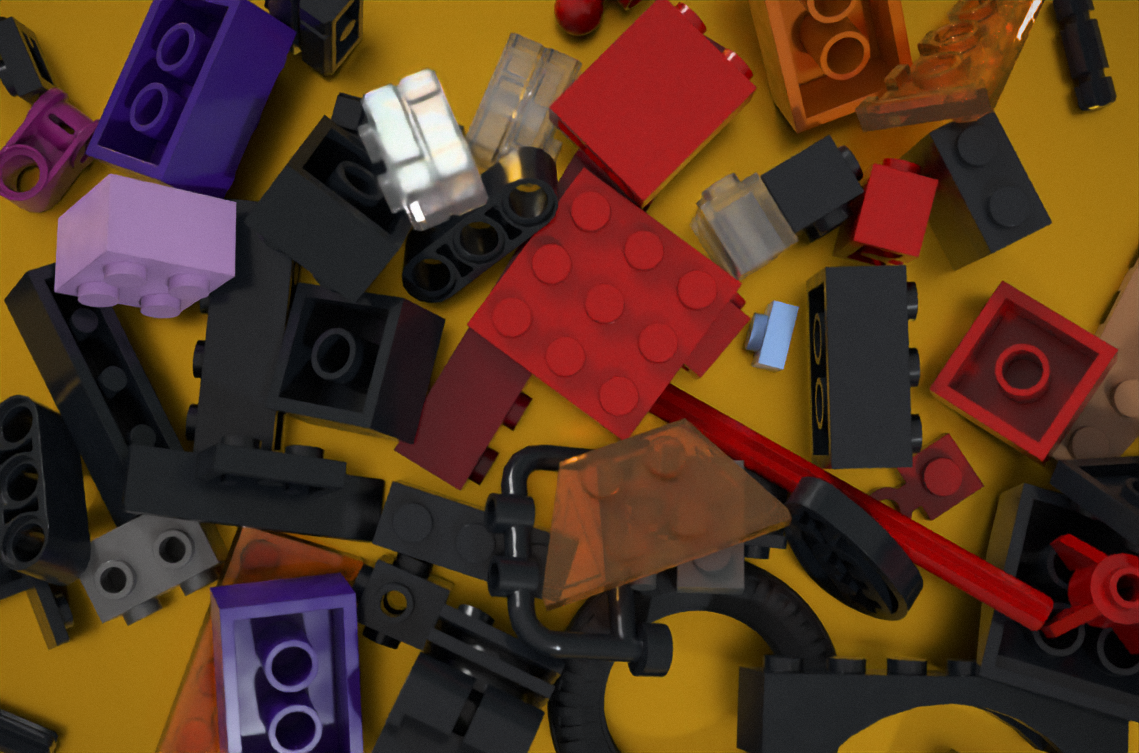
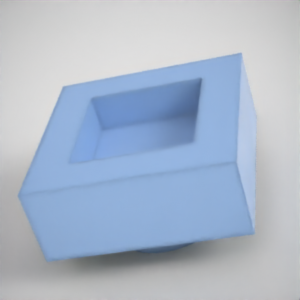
M774 300L766 306L764 314L754 312L745 343L746 350L754 351L752 367L771 372H778L784 369L799 309L798 306Z

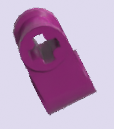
M58 87L49 89L39 97L27 113L24 122L0 151V195L28 212L41 213L53 208L82 170L94 161L93 158L85 155V152L100 119L93 121L68 102V94ZM66 124L75 131L74 134H69L60 125ZM38 166L40 177L36 186L29 191L18 192L16 184L19 174L27 167Z

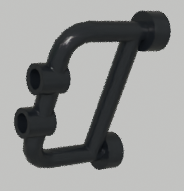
M620 440L613 451L544 444L527 446L513 454L505 465L501 481V494L491 493L488 496L484 510L485 529L488 533L504 534L505 556H493L490 561L487 575L488 591L492 597L507 598L508 614L512 629L520 641L535 653L554 659L627 662L630 672L637 677L662 678L668 673L673 658L671 631L663 623H636L633 588L630 587V563L624 561V541L628 539L624 491L626 490V483L632 481L633 459L640 456L654 457L653 449L648 442L627 440L624 443ZM543 470L597 475L610 634L555 631L544 626L537 617L534 597L539 586V566L537 560L532 558L530 536L535 521V503L533 498L528 496L527 489L528 477L534 471Z

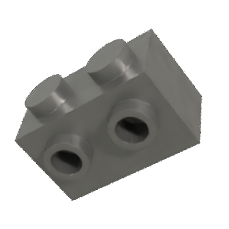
M141 515L90 541V561L80 580L102 623L123 616L127 626L161 610L163 606L158 598L159 596L179 586L184 595L187 596L219 580L220 576L215 567L232 558L213 523Z

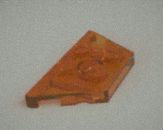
M685 418L560 461L542 592L546 612L788 527L792 520L788 508Z

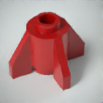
M1070 533L1062 535L1051 542V546L1070 571L1075 570L1069 580L1068 598L1071 607L1062 610L1040 628L1047 639L1058 637L1087 623L1090 626L1099 628L1111 627L1131 655L1139 654V555L1120 553L1109 556Z

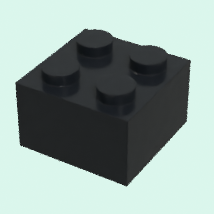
M324 115L243 223L257 232L259 238L269 248L285 253L311 272L314 279L323 288L333 293H339L352 304H355L398 252L429 194Z
M298 282L264 408L312 425L413 445L446 319L405 298L364 292L356 303L352 304L339 293L330 292L320 285Z

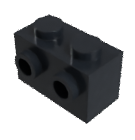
M829 134L762 174L746 196L779 249L804 233L809 242L812 243L838 228L845 220L852 217L854 213L849 205L864 192L858 182L864 176L857 159L850 149L845 145L837 147Z

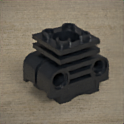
M444 604L435 627L432 628L423 651L419 653L371 753H528L545 713L541 709L551 698L555 689L553 684L561 675L566 662L561 659L539 655L525 646L519 638L517 639L492 627L495 620L480 609L461 604L458 609Z

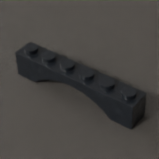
M763 655V667L739 666L736 748L749 753H833L851 736L885 717L916 707L959 704L986 711L1013 728L1034 749L1048 753H1128L1129 721L975 676L977 659L948 658L946 670H927L926 659L887 657L886 669H866V658L826 656L825 668L804 667V657Z

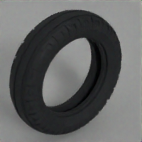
M744 561L743 595L676 593V567H657L656 589L648 591L633 589L636 623H652L668 615L680 612L708 611L732 617L746 624L764 639L774 655L804 657V667L825 668L826 656H837L825 627L805 600L789 585L773 574ZM606 583L585 601L565 631L610 634ZM561 659L566 664L561 675L553 684L555 689L547 702L549 728L556 753H620L610 735L604 713L605 689L614 662Z

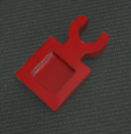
M943 433L923 446L920 453L912 454L913 467L892 468L901 481L899 485L894 488L877 487L870 490L867 494L878 501L888 499L893 503L896 511L910 519L912 518V511L918 508L926 520L932 521L984 487V485L951 435Z

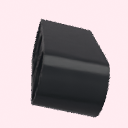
M532 146L519 147L509 152L414 226L406 239L401 276L403 287L408 294L422 302H442L452 297L546 226L555 217L558 208V173L552 156L543 149ZM530 183L541 188L533 192H524L516 187L521 184ZM472 222H484L488 223L491 226L488 228L478 229L471 227L468 224ZM435 259L441 261L442 263L429 264L425 263L422 260Z
M20 394L10 396L0 404L1 561L7 568L57 586L70 585L85 572L91 554L81 455L59 412L28 396Z

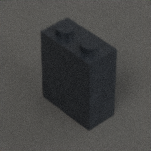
M990 102L929 132L900 158L901 160L921 166L922 176L938 180L928 222L954 271L1052 224Z

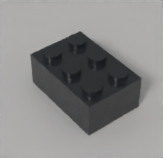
M906 265L825 267L806 280L812 463L822 469L913 467L912 454L920 453L922 448L921 419L919 414H911L910 387H917L920 380L919 353L917 348H909L908 321H915L918 312L915 282H907Z

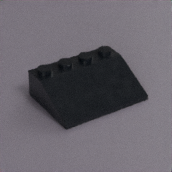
M1022 483L1000 493L986 552V561L1052 598L1054 606L1045 621L1046 623L1065 608L1071 607L1068 598L1069 580L1075 570L1070 571L1051 546V542L1062 535L1070 533L1109 556L1120 553L1135 556L1139 554L1126 548L1120 542L1121 535L1105 523L1083 516L1074 510L1070 504L1071 499L1066 495ZM982 602L975 676L1139 724V654L1131 655L1111 627L1099 628L1084 623L1058 637L1047 639L1041 629L1032 631Z

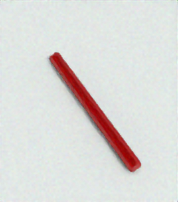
M670 383L648 411L730 459L744 460V467L790 493L794 491L803 477H815L830 483L877 521L901 546L914 564L1032 631H1038L1043 627L1053 609L1054 601L1046 594Z

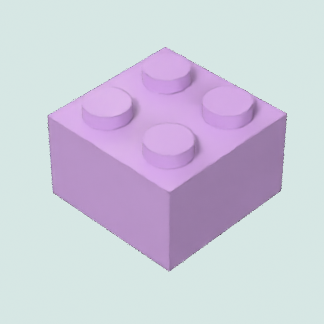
M110 173L58 218L54 292L78 296V302L91 307H111L123 304L141 308V313L148 317H176L183 310L198 300L209 296V293L235 277L236 202Z

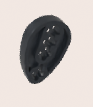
M803 477L784 504L782 522L791 549L806 573L831 596L863 614L887 621H898L905 618L923 588V578L917 567L891 535L854 501L824 480L815 477Z

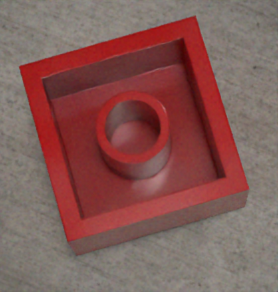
M1002 280L929 390L939 402L1037 464L1045 467L1116 363L1118 349Z

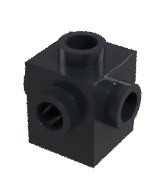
M397 552L395 558L384 554L377 560L375 567L364 563L352 587L356 593V602L358 603L357 622L365 625L362 635L389 648L398 649L400 642H403L423 651L426 640L432 628L435 627L438 616L444 604L447 603L454 584L430 574L434 564ZM390 591L402 593L406 598L407 606L398 607L394 605L390 599Z

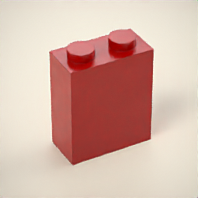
M656 0L549 106V120L640 209H643L750 102L757 89L750 81L753 77V72L745 61L728 48L721 53L703 35L707 31L703 21L691 8L682 2H679L674 7L668 0Z

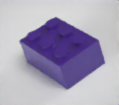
M153 0L85 155L137 180L224 199L234 181L235 172L249 140L260 122L261 113L278 74L286 63L287 54L297 32L249 0Z
M331 573L210 587L220 753H363L356 593L341 573Z

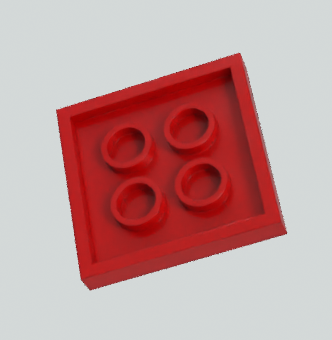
M583 167L558 201L555 217L531 237L467 323V326L625 443L742 283Z

